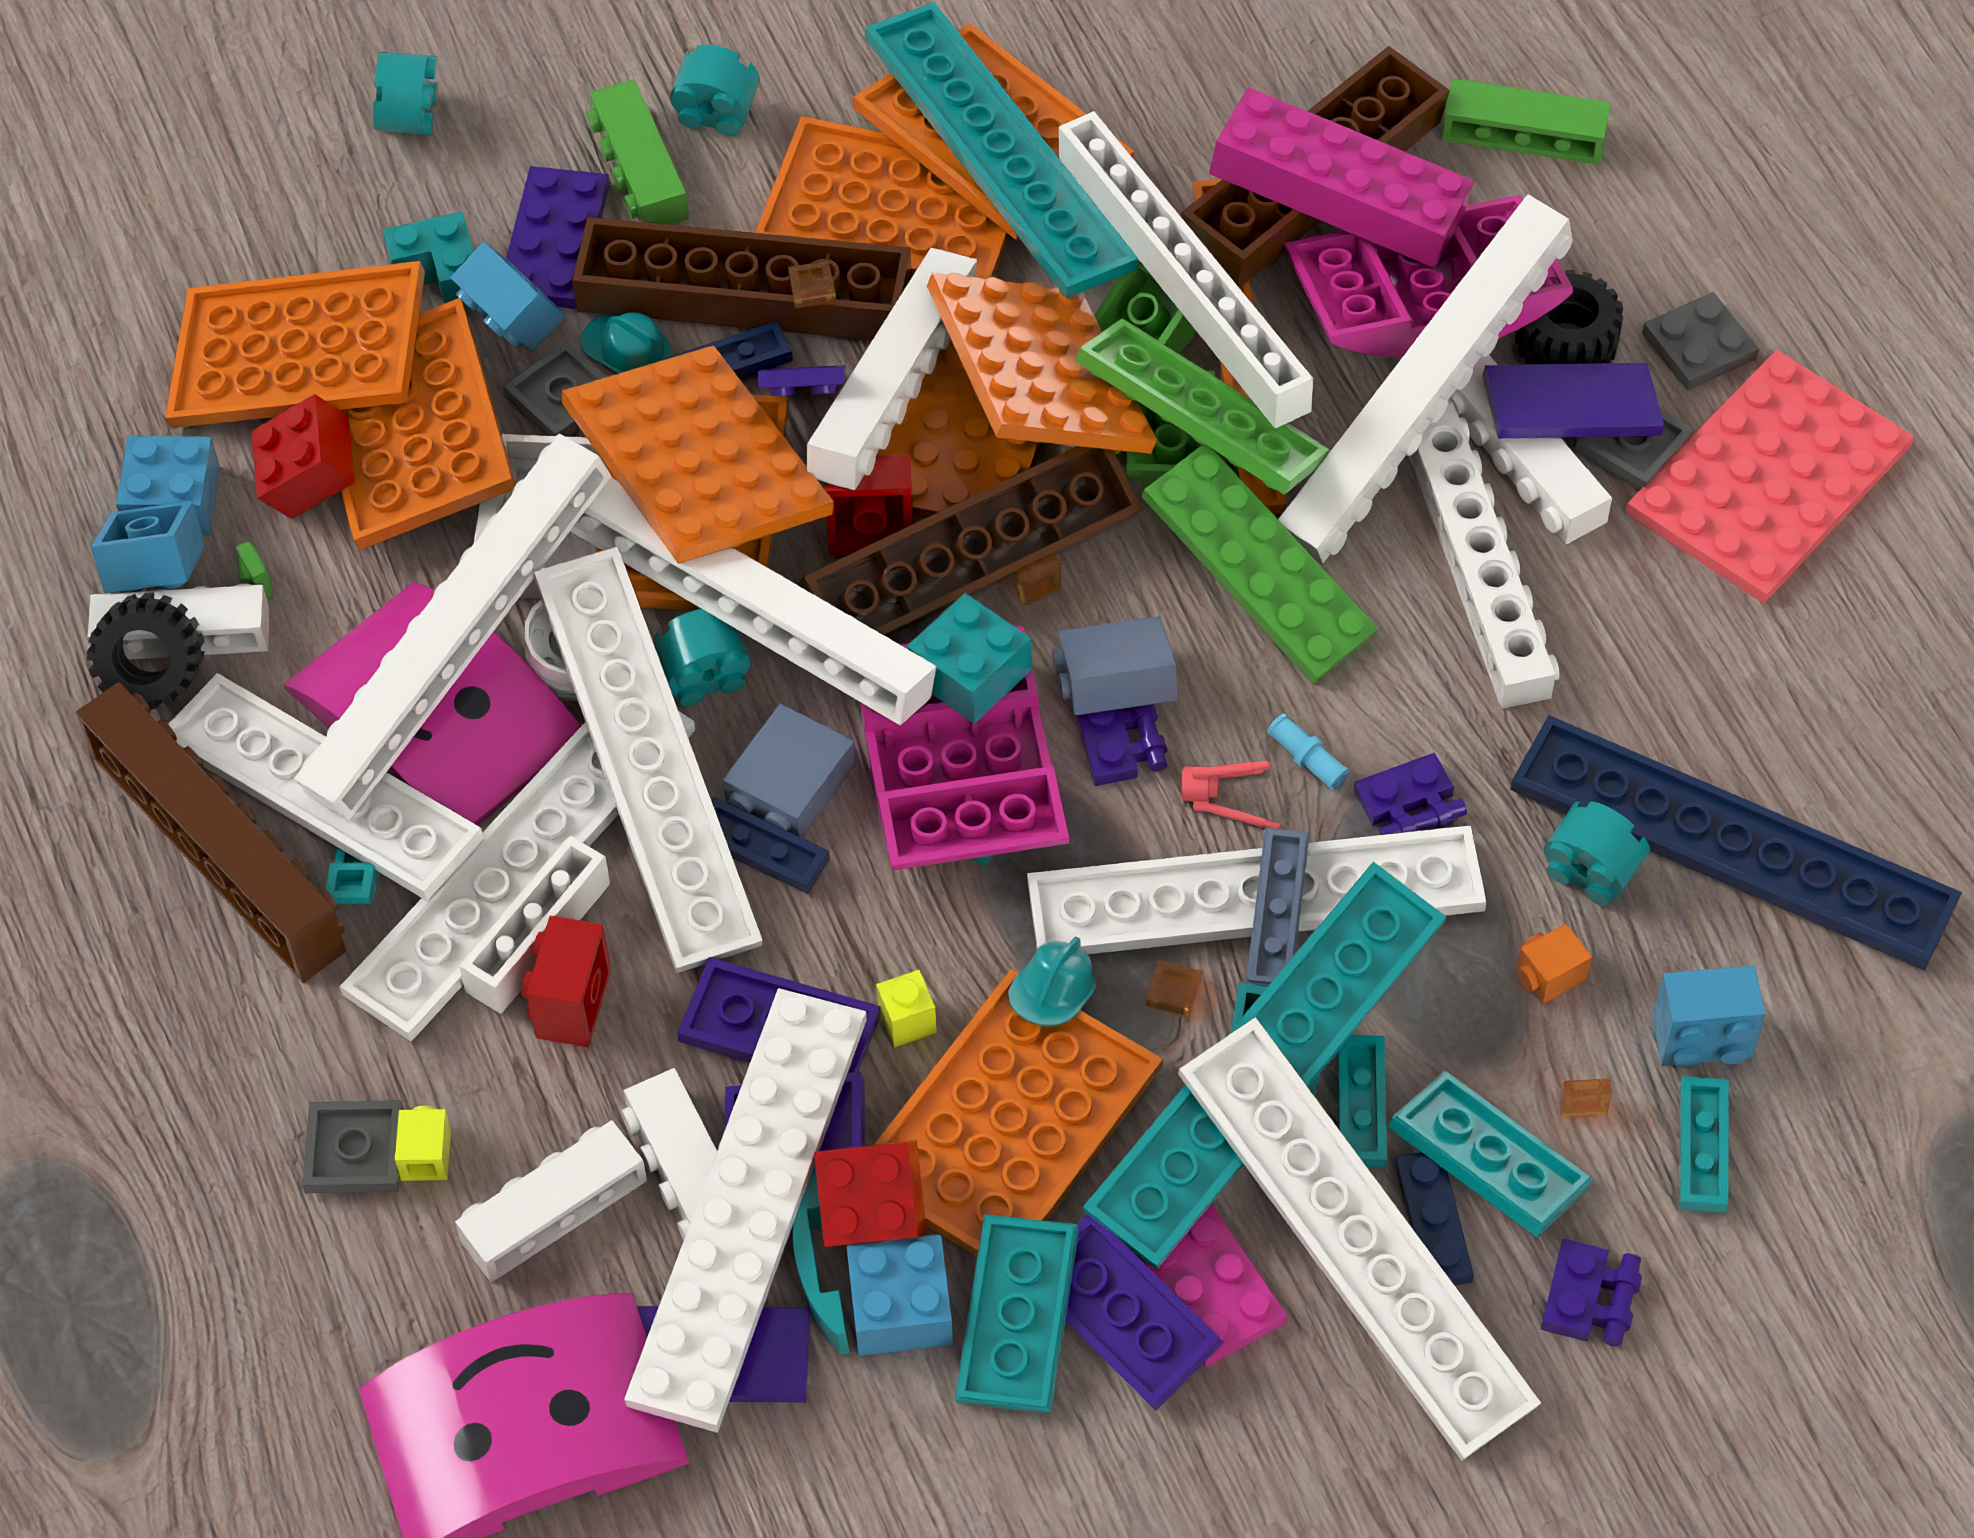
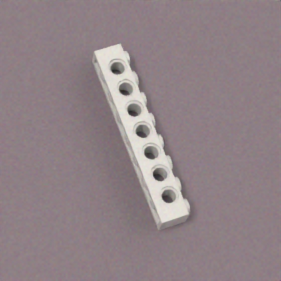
M1453 402L1448 403L1447 409L1440 420L1436 423L1431 422L1422 433V442L1418 449L1409 456L1501 709L1551 699L1554 681L1559 679L1557 660L1553 654L1548 655L1545 648L1546 633L1544 625L1540 619L1535 620L1533 616V599L1528 585L1521 584L1518 556L1514 550L1509 551L1505 522L1502 517H1496L1493 509L1495 501L1492 487L1489 483H1483L1481 477L1482 464L1477 450L1471 451L1468 443L1470 435L1467 421L1464 417L1459 418ZM1518 654V655H1523V656H1525V657H1518V656H1515V655Z

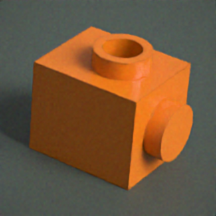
M1565 923L1545 935L1538 933L1530 937L1521 947L1516 972L1524 989L1530 993L1534 992L1542 1004L1586 981L1590 971L1592 956Z

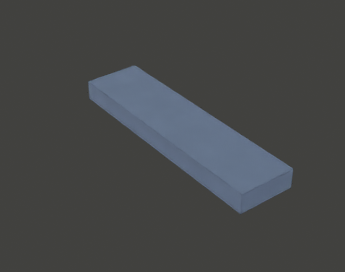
M1265 827L1247 969V984L1268 987L1296 954L1310 832Z

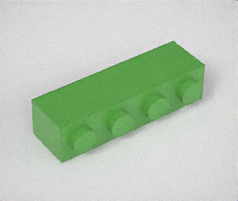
M1452 78L1444 116L1442 141L1600 165L1611 102Z
M635 79L590 92L592 109L586 111L587 119L593 134L599 132L602 137L599 139V146L605 162L611 160L614 167H611V172L618 191L624 189L627 196H624V202L630 219L637 218L639 222L668 225L688 220L686 192Z

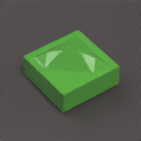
M247 541L236 546L239 578L249 582L250 585H263L266 598L273 596L274 591L268 570L254 545Z

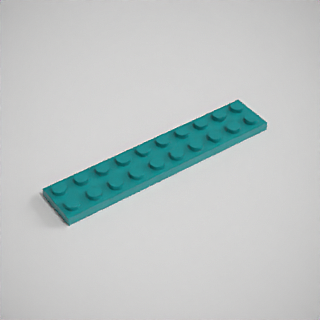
M935 2L865 27V40L1066 298L1137 270L1138 257Z
M1373 861L1227 1036L1256 1017L1305 1085L1309 1087L1443 926L1447 916ZM1185 1085L1086 1202L1082 1212L1116 1235L1133 1253L1157 1271L1244 1166V1163Z

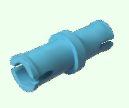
M1286 713L1278 716L1268 728L1267 734L1294 756L1293 762L1300 768L1306 767L1331 791L1338 788L1349 775L1350 769L1343 766L1323 748L1324 743L1318 736L1311 737L1293 722Z

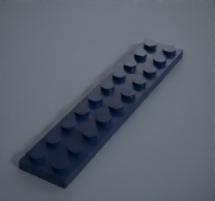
M1548 715L1511 782L1510 790L1564 814H1567L1572 805L1577 801H1581L1580 807L1585 808L1590 801L1605 805L1623 815L1635 826L1631 834L1639 842L1644 836L1648 841L1651 852L1922 970H1926L1962 893L1551 715Z

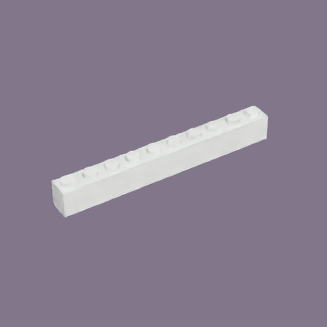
M1093 111L1059 126V159L1272 426L1278 428L1310 413L1312 408L1313 377L1098 115Z
M1527 194L1278 519L1315 560L1323 564L1330 554L1335 555L1341 550L1347 539L1346 533L1354 522H1360L1366 517L1371 509L1372 499L1380 488H1387L1394 480L1399 463L1406 455L1411 456L1418 449L1423 439L1422 433L1431 422L1436 423L1440 420L1447 409L1448 399L1456 389L1461 390L1466 386L1473 374V367L1480 357H1487L1492 352L1498 341L1499 332L1506 323L1510 325L1518 318L1523 308L1522 302L1531 291L1536 292L1540 289L1547 278L1548 268L1556 258L1562 259L1566 255L1573 241L1569 218Z
M560 433L550 445L542 450L537 463L527 476L515 485L511 497L501 510L489 519L484 532L474 545L463 553L458 566L448 579L436 588L431 601L421 614L410 622L407 632L395 648L383 657L380 667L368 683L357 691L349 708L339 720L330 726L327 736L316 751L303 761L300 771L294 780L309 797L347 821L352 818L534 579V571L541 570L611 478V474L599 455Z
M612 477L570 530L603 551L618 547L623 563L899 725L903 724L931 698L936 672L934 664L736 549L730 547L678 564L621 484Z

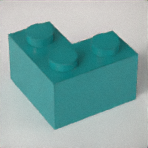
M462 211L383 229L390 264L420 261L425 270L423 285L438 282L443 304L459 298L456 293L461 288L450 277L474 252Z

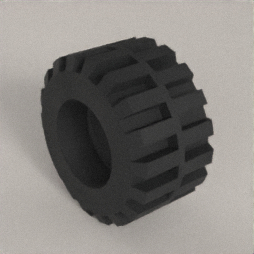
M1566 270L1565 274L1573 287V294L1537 320L1515 332V344H1518L1517 352L1520 357H1525V365L1610 363L1611 360L1615 359L1623 322L1622 301H1617L1618 294L1614 289H1606L1607 282L1601 278L1594 280L1590 273L1583 272V275L1575 274V270ZM1571 323L1578 325L1582 328L1566 329L1556 324Z
M144 593L141 598H137L136 594L127 596L123 602L120 603L118 601L97 623L88 641L91 643V646L87 650V660L93 661L89 671L92 678L99 676L101 679L97 687L102 693L117 682H120L130 694L135 691L138 692L151 710L157 709L163 702L167 706L174 702L178 695H182L199 672V666L204 659L205 651H201V647L204 644L203 633L197 634L196 631L199 626L195 616L188 619L185 615L188 608L182 603L176 608L170 604L173 598L163 595L160 600L154 599V593ZM136 630H144L157 635L168 648L170 656L168 667L161 671L149 672L134 666L125 655L123 649L124 636Z

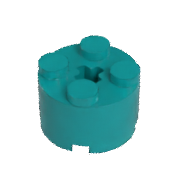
M699 45L693 53H690L688 50L685 53L670 93L671 104L679 113L678 121L687 128L697 129L702 125L716 128L718 132L725 136H736L739 129L746 122L760 83V76L756 67L749 63L747 68L738 61L740 54L725 47Z
M390 51L379 53L374 86L377 87L376 100L373 102L375 130L432 135L433 112H428V110H431V106H436L438 82L430 81V79L435 80L437 56Z
M698 609L680 615L668 622L670 630L662 637L659 631L654 635L652 641L672 696L678 698L682 706L695 705L701 702L706 694L719 690L726 694L734 693L746 684L744 676L750 668L751 661L739 630L707 611Z
M1577 801L1572 805L1544 846V854L1550 863L1546 871L1555 881L1564 885H1568L1571 881L1585 889V894L1591 901L1600 906H1607L1611 900L1621 896L1648 856L1650 847L1644 836L1639 842L1631 834L1635 826L1620 813L1590 801L1586 808L1580 807L1581 801Z

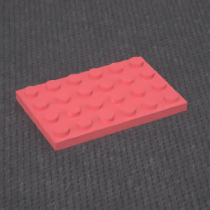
M1776 349L1680 448L1647 487H1643L1627 503L1626 514L1765 604L1912 446L1914 435Z

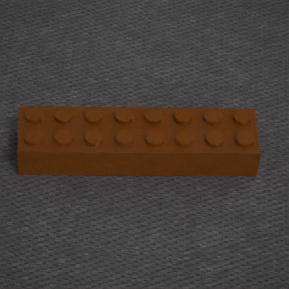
M1388 46L1309 109L1308 112L1405 152L1441 123L1450 90ZM1223 179L1182 211L1180 216L1239 288L1285 251V242L1299 240L1321 222V220Z
M587 217L572 282L578 312L619 316L632 312L641 313L650 319L744 328H757L778 321L782 331L873 340L912 278L911 248Z
M1076 446L804 576L797 585L880 634L889 637L949 608L964 593L972 597L1131 520L1143 508L1113 450Z
M117 682L77 710L76 715L93 759L302 983H305L346 952L341 936L345 929L334 913L338 906L333 897L323 887L318 890L314 888L309 882L311 880L303 865L295 858L289 861L282 854L283 848L280 842L269 830L262 833L255 825L257 823L256 819L248 807L242 802L236 805L228 797L230 793L223 781L216 774L209 777L202 770L203 764L198 755L189 746L184 749L180 747L176 742L177 737L169 724L164 719L156 721L150 715L151 709L138 692L135 691L130 694L120 682Z

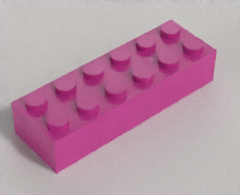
M1250 87L1246 89L1216 140L1209 174L1433 268H1436L1465 213L1474 180Z

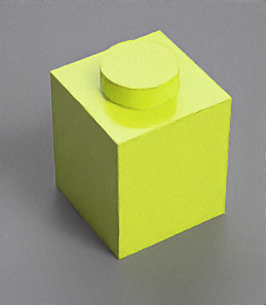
M920 970L876 984L878 1006L881 1007V1018L894 1048L937 1033L935 1005Z
M417 1106L413 1110H399L395 1162L401 1181L448 1180L451 1128L445 1109H437L432 1106Z

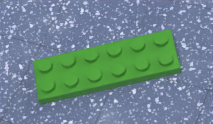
M1123 318L1080 347L1075 362L1088 369L1093 376L1107 381L1121 390L1129 399L1140 402L1157 413L1162 420L1173 423L1190 434L1198 443L1209 446L1226 457L1231 464L1245 469L1262 480L1267 487L1278 490L1284 495L1317 469L1330 450L1289 423L1274 428L1251 399Z
M1201 445L1144 489L1141 495L1144 501L1313 685L1371 639L1379 628L1209 446Z

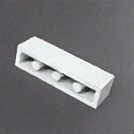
M238 584L231 587L214 588L198 586L192 589H153L145 592H113L90 595L88 640L97 623L118 601L121 603L127 596L136 594L137 598H141L144 593H154V599L160 600L163 595L173 598L170 604L176 608L182 603L188 608L185 613L188 619L195 616L199 623L196 629L197 634L203 633L204 644L201 647V651H205L204 655L268 651L270 608L263 585ZM144 630L131 631L123 638V649L128 659L170 657L168 648L162 639L151 632Z
M569 835L459 965L465 992L502 1014L522 990L526 971H533L537 959L534 958L535 939L539 931L545 932L549 916L581 920L610 885L606 857Z
M673 1068L625 1089L624 1094L627 1108L622 1109L621 1114L630 1134H640L645 1144L639 1147L642 1158L650 1173L658 1170L663 1180V1183L658 1185L661 1196L669 1211L677 1208L682 1218V1221L678 1222L677 1225L684 1240L717 1150L678 1073Z
M612 1120L602 1127H593L586 1131L577 1143L565 1151L555 1152L546 1157L540 1166L523 1178L517 1177L507 1182L500 1193L484 1203L479 1202L467 1208L461 1215V1218L455 1221L460 1241L492 1283L645 1183L647 1177L643 1159Z

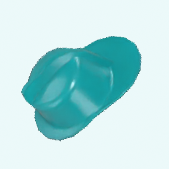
M630 312L620 316L607 314L597 317L587 324L581 333L580 344L584 353L593 361L613 370L617 374L661 361L663 358L672 356V348L668 339L659 331L657 324L652 319L641 313Z
M1075 936L1069 943L1062 941L1046 942L1036 950L1032 959L1014 979L1008 992L1010 1005L1016 1014L1026 1021L1040 1026H1058L1069 1022L1079 1013L1087 1000L1093 995L1096 987L1095 979L1092 975V963L1087 953L1081 949V939Z

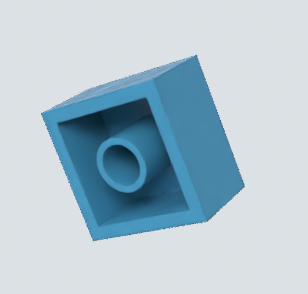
M484 241L450 277L461 288L456 295L472 310H476L485 318L483 321L515 348L522 343L534 352L566 317L515 265Z
M127 436L116 501L118 511L193 500L202 535H210L220 470L212 438Z
M192 500L111 512L93 542L91 550L104 594L113 592H140L144 588L161 586L162 589L180 587L190 578L206 546Z
M1755 966L1663 973L1652 1016L1661 1066L1676 1065L1680 1068H1690L1703 1062L1721 1061L1725 1064H1736L1753 1058L1765 1017Z
M941 1234L846 1245L858 1356L953 1345L952 1319Z

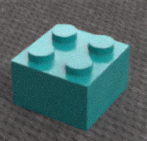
M966 593L906 646V649L936 666L932 695L974 724L1032 670L1031 638Z

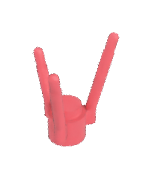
M1269 761L1245 762L1213 767L1183 766L1182 801L1193 802V812H1210L1260 828L1282 829L1279 823L1209 802L1210 798L1219 797V778L1262 774L1265 769L1271 767Z

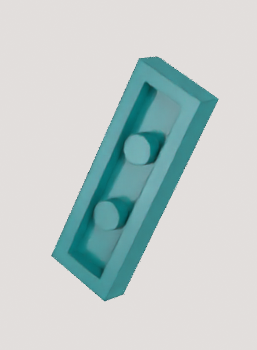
M1351 1035L1338 1051V1122L1340 1132L1367 1168H1386L1385 1036Z
M1682 1076L1679 1112V1210L1726 1213L1728 1208L1729 1080Z

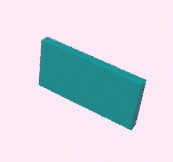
M1446 1071L1441 1073L1392 1117L1388 1127L1537 1238L1589 1189L1593 1178Z
M984 1214L955 1394V1401L957 1403L1043 1414L1052 1413L1079 1234L1077 1224Z

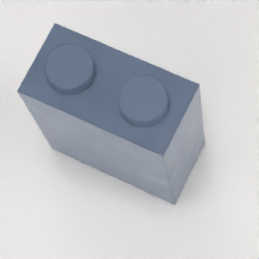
M1160 616L1058 631L1059 648L1052 649L1053 667L1055 675H1059L1062 700L1070 699L1074 716L1178 700L1176 664Z
M780 703L723 778L725 802L803 838L856 765L854 740Z

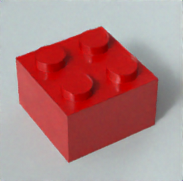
M316 394L251 431L257 499L290 519L295 518L355 483L349 416Z
M910 455L876 456L871 474L869 476L864 475L855 490L825 482V491L834 501L833 514L826 516L829 556L850 555L914 524Z
M550 915L545 932L539 931L535 939L534 958L537 959L533 971H526L522 983V997L527 998L528 1001L527 1019L532 1020L535 1036L538 1039L589 1047L612 970L603 924Z
M917 1140L814 1152L824 1247L917 1238L927 1234Z

